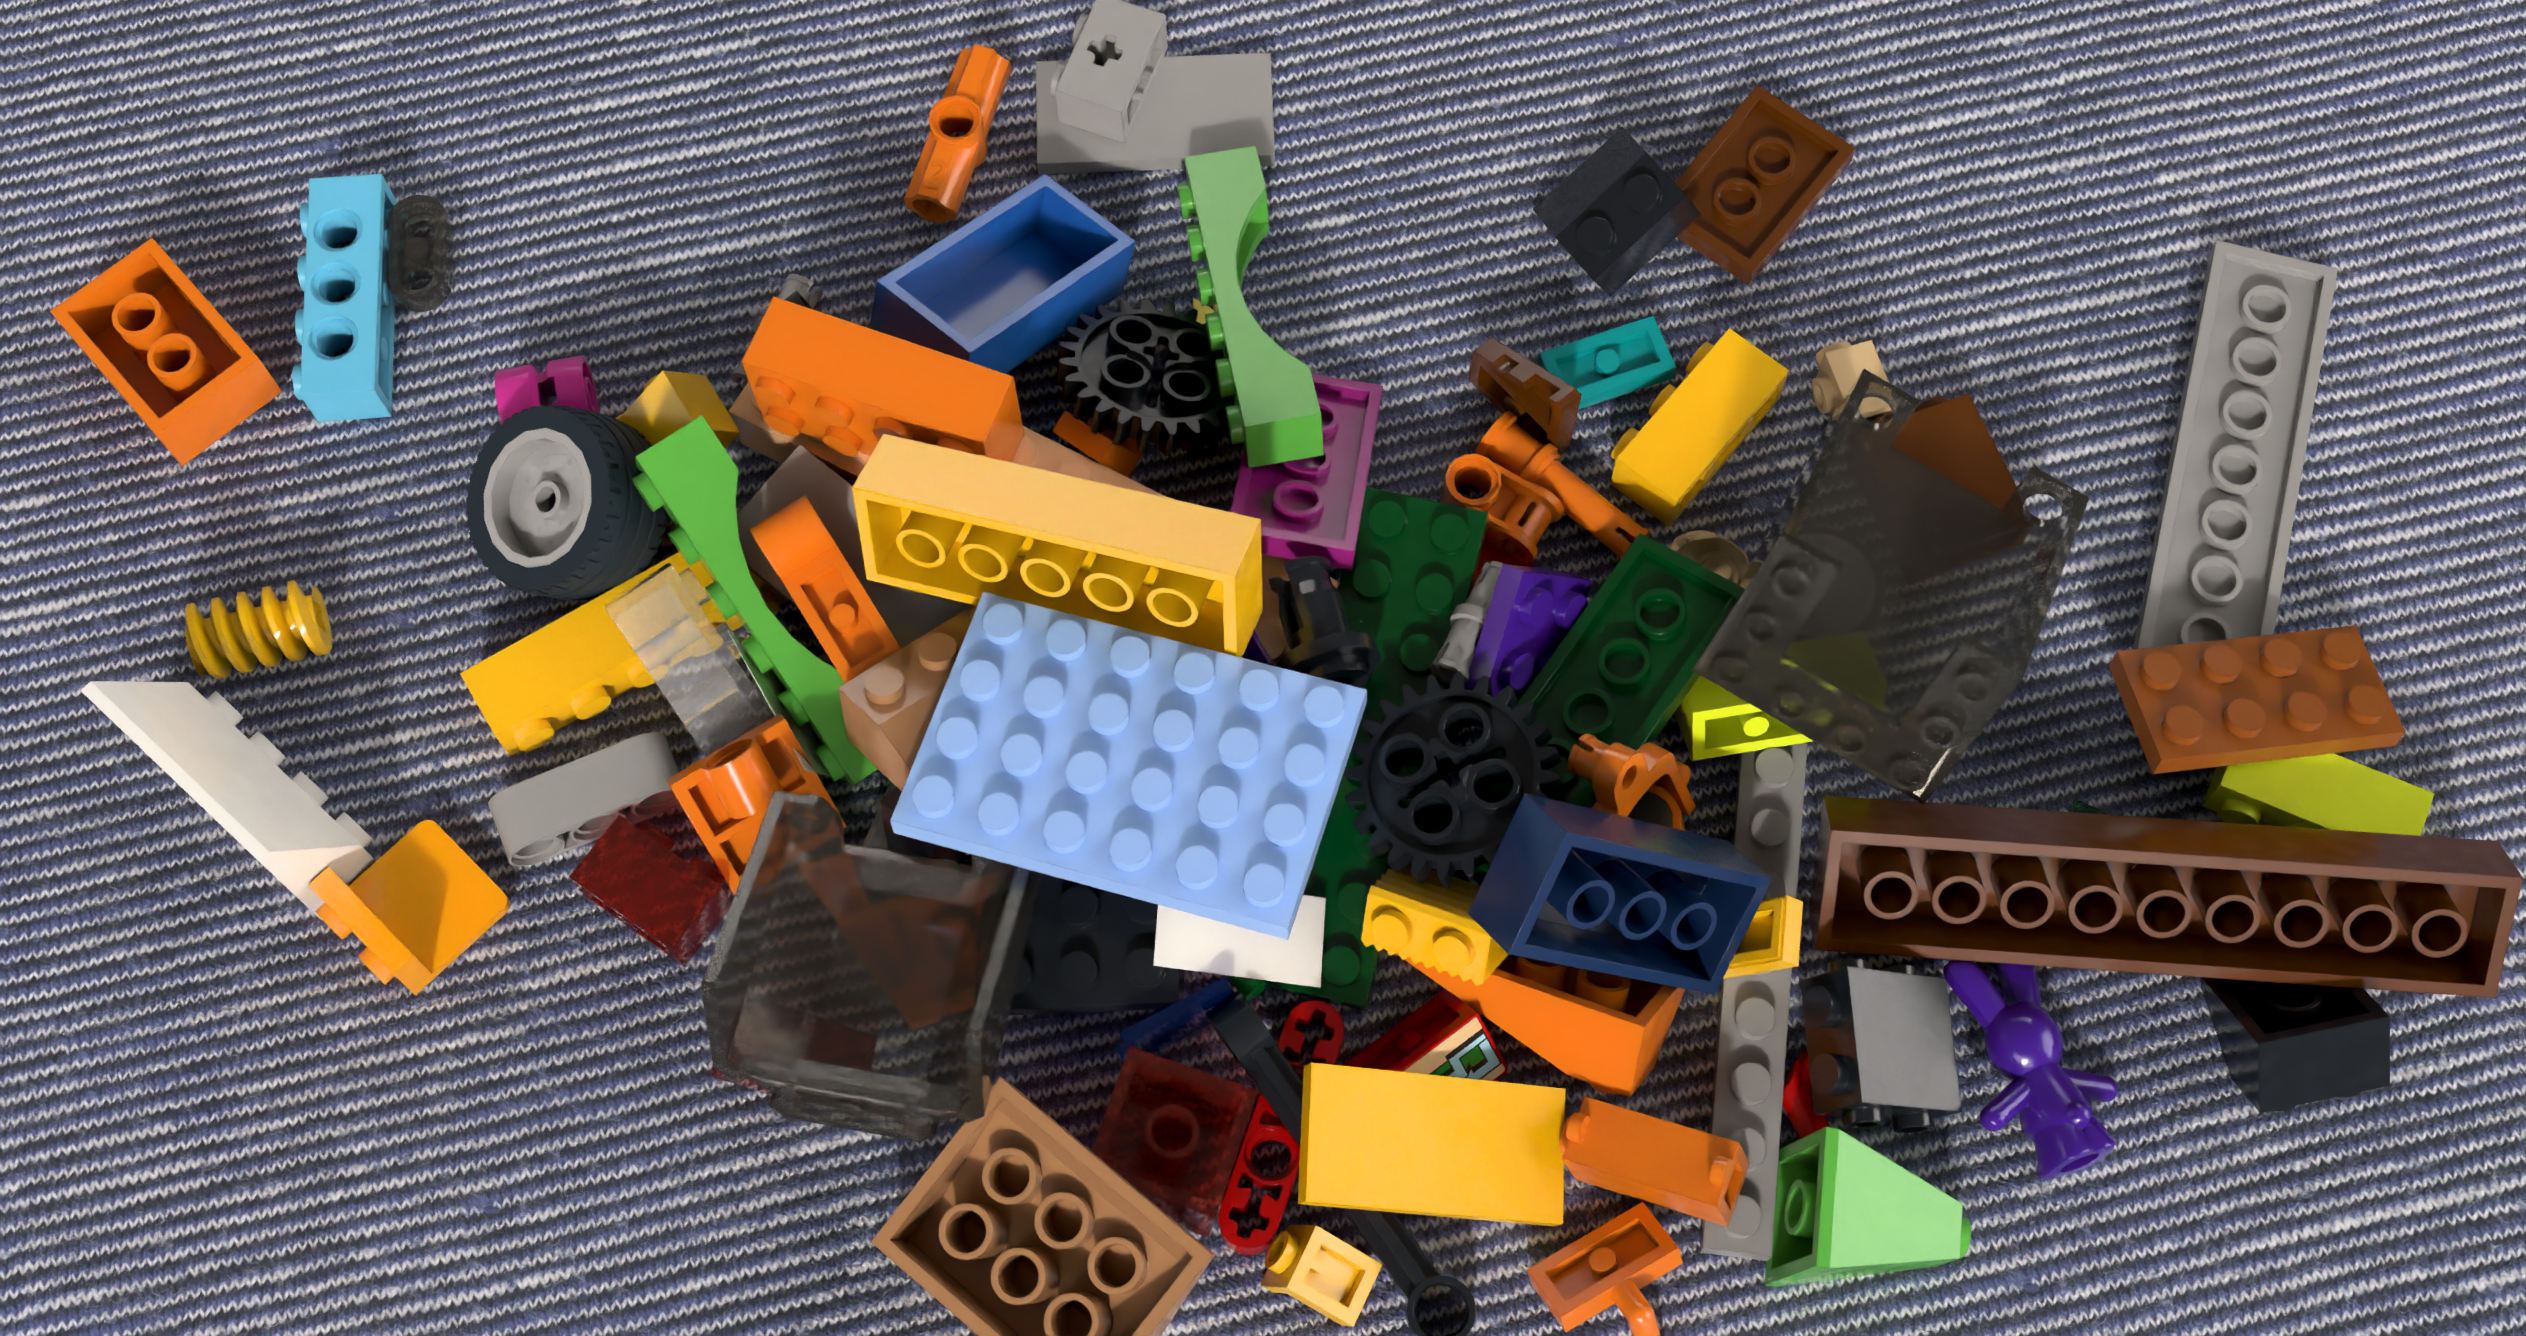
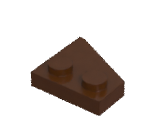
M1493 337L1476 348L1472 355L1469 381L1502 414L1507 411L1517 416L1516 424L1543 445L1551 443L1558 448L1560 455L1569 450L1582 396L1576 388Z

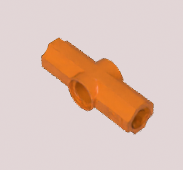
M974 44L969 49H961L945 94L941 100L934 104L929 113L930 132L904 197L906 208L917 213L923 220L943 224L948 220L955 221L973 171L982 164L987 156L988 145L986 137L1011 74L1010 61L1001 57L992 48ZM958 131L968 132L965 135L959 137L949 136L952 133Z

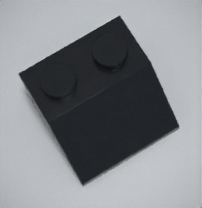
M1623 127L1533 208V211L1559 243L1610 297L1701 215L1688 197Z
M2201 977L2202 992L2230 1077L2259 1113L2287 1111L2301 1104L2334 1097H2353L2362 1091L2390 1086V1016L2363 988Z

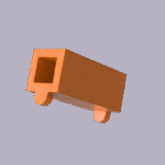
M1584 1096L1579 1113L1574 1112L1568 1117L1563 1127L1559 1150L1563 1153L1562 1160L1575 1180L1726 1227L1729 1226L1750 1165L1740 1142Z

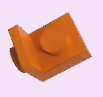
M1065 410L1052 432L1100 464L1129 477L1143 453L1138 452L1136 440L1128 438L1117 446L1113 444L1114 431L1107 429L1101 433L1094 434L1091 432L1093 417L1088 418L1086 421L1075 419L1072 413Z

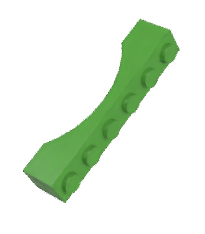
M1256 145L1185 157L1187 182L1177 183L1178 200L1182 219H1194L1195 225L1186 226L1191 261H1203L1204 268L1195 270L1201 306L1213 305L1214 313L1205 314L1211 351L1223 350L1224 359L1215 360L1221 397L1233 396L1235 404L1225 407L1231 444L1243 443L1249 468L1324 455L1321 411L1310 366L1286 352L1262 330L1247 308L1241 292L1244 273L1251 257L1269 231L1266 185Z
M703 415L637 455L635 462L640 474L632 478V481L649 508L654 512L663 506L677 528L669 532L668 535L686 563L691 566L700 561L713 580V583L706 586L705 590L723 618L727 620L736 615L749 634V637L741 641V644L761 674L772 668L786 689L777 696L778 700L798 728L808 722L822 743L813 751L831 776L830 778L836 782L844 776L849 785L853 786L878 769L847 740L838 689L845 683L835 667L820 660L788 633L763 600L749 573L739 540L736 511L739 469Z

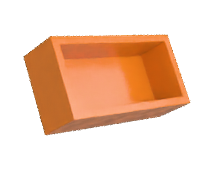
M774 296L741 361L762 419L768 426L788 436H798L801 432L822 439L829 448L843 455L856 456L860 452L871 456L882 435L887 434L1012 463L1024 436L1013 376Z

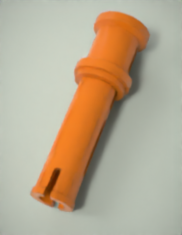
M1511 411L1502 414L1479 442L1475 454L1488 457L1522 479L1534 482L1552 492L1563 504L1564 513L1618 555L1620 560L1632 543L1619 533H1622L1632 542H1634L1639 533L1647 537L1650 535V531L1647 528L1640 526L1559 462L1561 455L1558 453V448L1551 443L1541 444L1516 424L1517 416Z

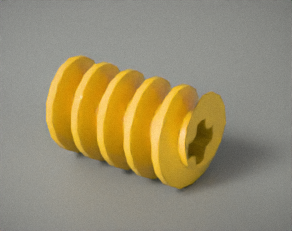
M288 581L286 600L281 602L271 586L262 587L261 606L254 607L246 592H239L236 596V612L229 613L221 598H212L210 618L205 619L195 603L186 604V643L194 667L202 678L207 676V672L215 679L226 678L231 673L232 666L240 673L252 672L257 666L258 660L266 668L278 666L283 654L291 662L304 660L308 647L316 656L327 655L332 649V634L327 609L322 594L316 586L312 588V595L305 596L297 581Z

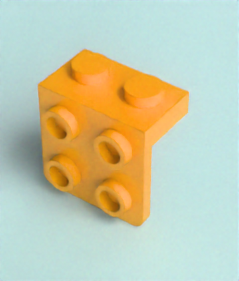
M424 820L418 823L349 886L330 867H327L308 884L325 902L315 911L319 917L342 940L353 932L367 946L358 955L359 959L385 985L395 976L415 996L501 919L510 908V900L506 894L432 820Z

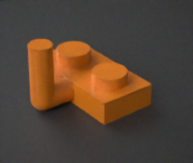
M1641 1202L1528 1268L1527 1273L1532 1287L1565 1332L1570 1331L1616 1304L1628 1320L1632 1336H1661L1653 1307L1639 1289L1683 1264L1679 1247L1647 1206Z

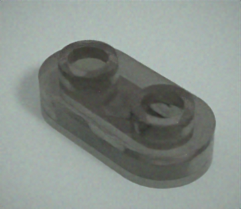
M426 195L409 196L399 201L391 209L387 217L385 277L389 290L401 307L412 312H426L440 306L448 298L452 289L453 226L443 205L438 200ZM425 228L431 229L426 236L415 237L418 231ZM422 281H431L424 288L414 290L415 286Z

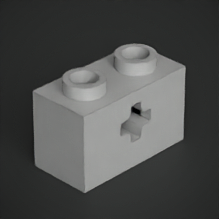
M1096 0L1090 14L1082 13L1076 23L1072 38L1074 49L1067 63L1063 61L1058 63L1051 80L1050 95L1056 97L1060 123L1125 143L1168 48L1165 14L1121 0Z

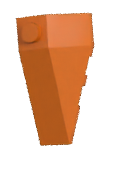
M1510 954L1484 983L1476 986L1472 979L1463 982L1459 974L1451 978L1447 971L1439 973L1435 966L1427 969L1422 961L1414 964L1410 957L1404 959L1565 1074L1588 1082L1594 1089L1600 1092L1622 1094L1628 1097L1633 1095L1654 1069L1685 991L1683 988Z

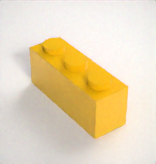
M1730 328L1715 345L1707 341L1696 351L1686 367V372L1689 375L1678 388L1671 384L1667 385L1649 409L1648 414L1652 416L1651 419L1640 431L1631 427L1621 437L1611 453V458L1615 460L1610 485L1668 527L1674 523L1780 399L1789 373L1788 369Z

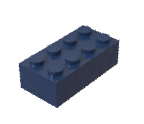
M1524 793L1468 914L1510 955L1715 995L1773 878L1727 840Z

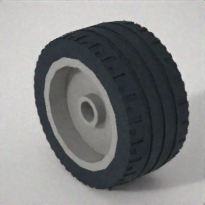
M535 406L530 407V409L521 410L520 413H515L511 418H507L502 425L496 428V431L489 436L488 441L482 446L483 449L477 455V461L473 465V472L469 478L470 484L467 488V526L470 529L469 535L473 540V547L477 550V555L482 559L483 565L499 581L529 594L565 600H593L645 571L646 566L651 563L653 555L658 551L657 547L662 541L661 537L665 531V521L667 522L668 517L663 506L653 512L632 481V478L640 474L636 467L635 457L652 446L651 443L645 440L643 434L622 421L604 414L575 407Z

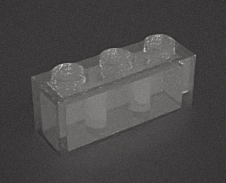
M668 562L603 606L705 756H708L774 716L754 679L750 681L736 661L742 657L741 654H746L732 630L725 621L714 628L700 606L708 602L710 598L689 567L678 574ZM763 678V681L767 689L777 699V697L775 696V694Z

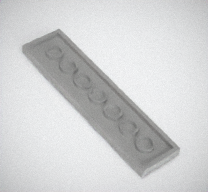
M2216 240L2208 258L2133 649L2274 634L2338 268Z

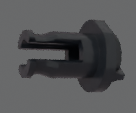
M1312 555L1285 562L1284 566L1290 581H1285L1281 577L1269 579L1271 590L1277 593L1279 597V617L1290 650L1280 658L1276 667L1363 688L1369 680V675L1379 666L1381 656L1377 643L1371 635L1362 632H1352L1341 595L1332 584L1328 573L1332 571L1330 560L1323 556Z

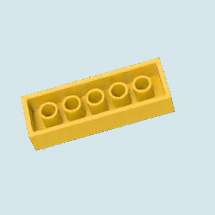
M887 434L882 435L852 486L866 579L975 606H978L983 592L1241 658L1263 612L1261 519Z

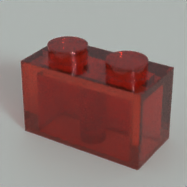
M618 815L570 874L569 878L583 896L685 967L733 906L721 887L725 878L714 867L697 856H694L687 863L670 850L675 843L650 822L644 820L637 828Z

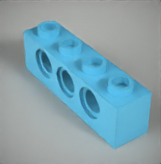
M382 174L309 179L308 202L302 203L300 206V224L307 243L306 255L299 256L297 263L299 284L304 291V309H298L295 314L296 336L302 346L301 363L295 364L292 371L295 395L298 400H303L318 422L392 417L398 202ZM354 240L350 245L339 248L342 244ZM352 293L346 300L336 302L343 295ZM351 347L343 355L333 357L340 349Z

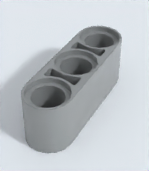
M650 732L628 738L499 791L491 797L488 805L509 864L513 866H528L543 862L679 805V802L666 779L677 774L679 769L666 736L662 733Z

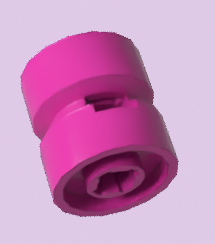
M583 355L549 361L543 372H539L531 364L496 370L495 394L501 424L507 418H511L513 414L535 406H569L600 413L593 376L587 359ZM557 396L558 403L550 405L549 397Z

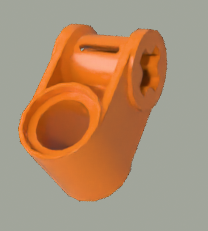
M1465 454L1456 458L1449 465L1446 472L1440 502L1488 512L1489 522L1485 534V539L1488 543L1508 552L1526 564H1531L1538 555L1536 545L1550 523L1560 520L1564 513V506L1561 501L1546 488L1522 479L1492 462L1488 457L1479 454ZM1462 485H1473L1483 491L1485 496L1479 499H1469L1458 493L1456 488Z

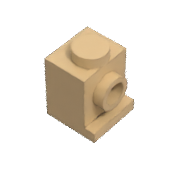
M1872 340L1851 345L1849 342H1837L1823 348L1816 354L1819 371L1816 378L1812 380V392L1820 413H1828L1831 419L1825 434L1829 447L1852 441L1857 429L1873 419L1889 417L1890 421L1892 420L1898 403Z

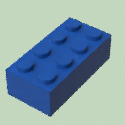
M1044 174L877 280L869 328L1006 374L1065 334L1068 326L1075 327L1080 314L1091 316L1096 312L1097 305L1105 306L1123 294L1136 241Z

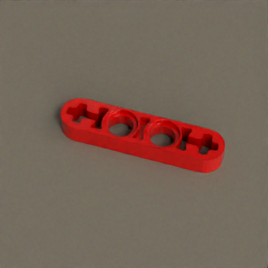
M1310 1000L1300 1003L1288 1015L1277 1046L1284 1056L1289 1054L1299 1061L1304 1048V1034L1296 1029L1298 1026L1310 1027L1314 1018L1325 1021V1033L1332 1036V1039L1330 1041L1320 1039L1317 1042L1312 1055V1063L1336 1065L1344 1039V1024L1341 1015L1333 1006L1324 1001ZM1289 1062L1303 1081L1305 1064ZM1261 1092L1220 1206L1218 1218L1222 1239L1228 1247L1239 1254L1254 1255L1265 1251L1278 1236L1299 1175L1300 1148ZM1268 1140L1279 1141L1284 1144L1291 1155V1161L1287 1169L1273 1176L1264 1175L1257 1171L1251 1160L1256 1146ZM1243 1179H1246L1261 1190L1281 1191L1278 1200H1274L1266 1193L1264 1194L1260 1205V1220L1267 1223L1268 1226L1265 1231L1254 1229L1249 1239L1238 1236V1223L1230 1219L1233 1213L1245 1214L1252 1198V1188H1240Z

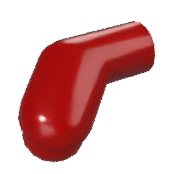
M1808 1052L1802 1053L1794 1060L1783 1087L1782 1106L1798 1139L1804 1138L1824 1127H1830L1825 1116L1814 1115Z

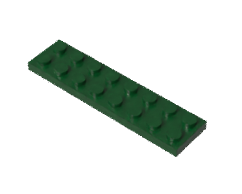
M1366 487L1352 570L1343 568L1340 585L1337 590L1341 595L1352 632H1362L1371 635L1377 643L1381 656L1379 666L1369 675L1368 682L1362 688L1367 690V703L1354 743H1370L1371 738L1361 724L1364 719L1373 720L1380 724L1386 719L1379 703L1382 699L1393 703L1399 708L1405 704L1402 686L1405 684L1413 688L1418 696L1427 693V679L1429 675H1433L1430 671V666L1439 650H1441L1452 628L1450 618L1456 606L1465 603L1471 593L1489 522L1488 512ZM1437 679L1442 690L1448 688L1446 684ZM1350 752L1345 769L1363 765ZM1419 756L1405 758L1396 767L1394 775L1397 777L1414 775L1421 768L1424 758ZM1343 773L1303 894L1326 898L1321 988L1264 981L1267 983V988L1368 1011L1382 950L1378 952L1373 944L1366 947L1361 940L1369 889L1371 885L1374 886L1376 881L1381 879L1382 874L1386 875L1387 870H1391L1387 863L1390 850L1376 857L1367 845L1372 834L1360 835L1352 821L1362 812L1352 811L1345 801V795L1359 789V787L1351 785ZM1412 799L1402 800L1400 807L1407 808Z

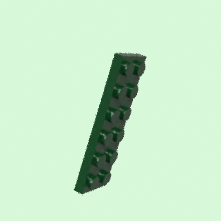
M1639 533L1515 706L1517 708L1529 701L1534 705L1538 716L1532 725L1547 723L1553 738L1544 746L1556 747L1561 759V763L1548 769V771L1559 774L1563 788L1556 792L1544 793V795L1551 800L1592 809L1596 803L1592 781L1568 771V757L1574 744L1587 751V747L1579 743V738L1584 734H1591L1608 745L1618 742L1634 750L1639 749L1647 742L1653 743L1751 604V591ZM1498 751L1494 759H1503L1506 752ZM1505 781L1492 783L1482 794V800L1487 803H1496L1504 800L1510 794L1513 784ZM1443 811L1438 812L1424 833L1435 834L1442 832L1450 824L1452 814ZM1488 863L1479 866V876L1485 878L1490 867Z

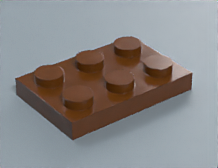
M1757 85L1675 182L1701 213L1677 238L1747 285H1750L1850 164L1856 148Z

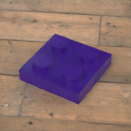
M1503 564L1469 669L1470 675L1468 682H1466L1468 690H1473L1479 679L1484 675L1488 676L1493 686V697L1509 685L1514 689L1517 699H1521L1588 606L1587 595L1592 580L1572 572Z

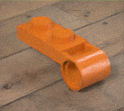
M806 495L749 529L844 683H847L902 649Z

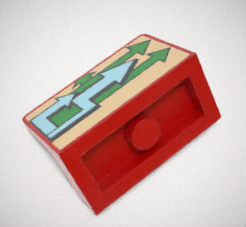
M1446 989L1442 990L1342 1065L1497 1081L1508 1070L1503 1057L1478 1012Z

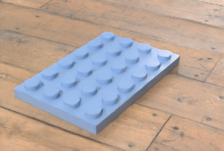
M983 592L892 814L890 823L895 834L1288 940L1367 703V690Z

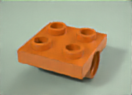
M780 713L666 779V782L733 894L847 827L817 773L806 771L802 766L794 749L813 768L789 724Z

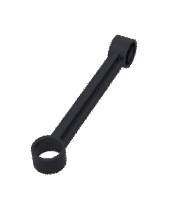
M1238 990L1205 1013L1226 1047L1249 1075L1300 1148L1303 1081L1281 1052L1260 1017ZM1343 1208L1407 1299L1405 1316L1412 1333L1415 1336H1433L1426 1333L1420 1327L1416 1316V1305L1426 1289L1433 1286H1446L1453 1289L1459 1296L1462 1295L1466 1305V1317L1463 1325L1456 1333L1453 1332L1447 1336H1467L1476 1318V1305L1470 1290L1459 1280L1449 1276H1441L1397 1213Z

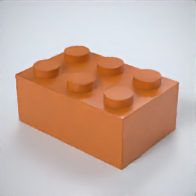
M150 238L50 311L80 349L182 467L282 392L256 354L153 238Z

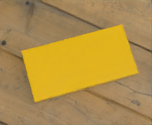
M1311 1062L1305 1065L1303 1070L1298 1204L1553 1227L1562 1225L1564 1162L1562 1160L1563 1153L1559 1150V1144L1565 1125L1566 1088Z

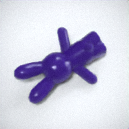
M1950 960L1943 968L1946 981L1983 1027L1986 1055L1991 1067L2003 1078L2012 1081L1981 1110L1979 1119L1983 1128L1993 1132L2001 1130L2019 1114L2021 1127L2025 1135L2034 1143L2038 1157L2036 1172L2042 1180L2054 1179L2079 1172L2102 1160L2114 1149L2115 1142L2106 1128L2095 1117L2087 1099L2100 1102L2112 1101L2118 1094V1085L2109 1076L2062 1068L2059 1065L2063 1054L2062 1032L2056 1020L2041 1007L2040 988L2035 966L1995 963L1997 976L2006 999L2005 1002L1995 986L1973 961Z

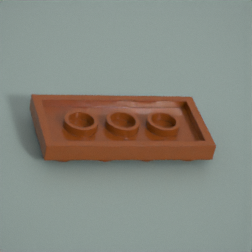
M2356 625L2117 651L2109 664L2110 671L2153 774L2396 746L2405 733V729Z

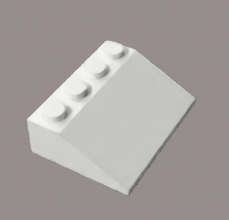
M91 681L81 690L84 695L318 918L320 917L315 911L325 902L308 885L327 867H330L349 886L376 862L364 849L372 838L345 812L336 820L329 816L320 807L329 797L302 771L291 780L278 767L286 757L264 735L257 731L248 739L235 726L243 719V716L217 691L205 699L188 682Z

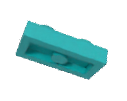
M1654 316L1540 352L1537 363L1538 366L1576 388L1581 393L1579 409L1674 379L1677 368Z

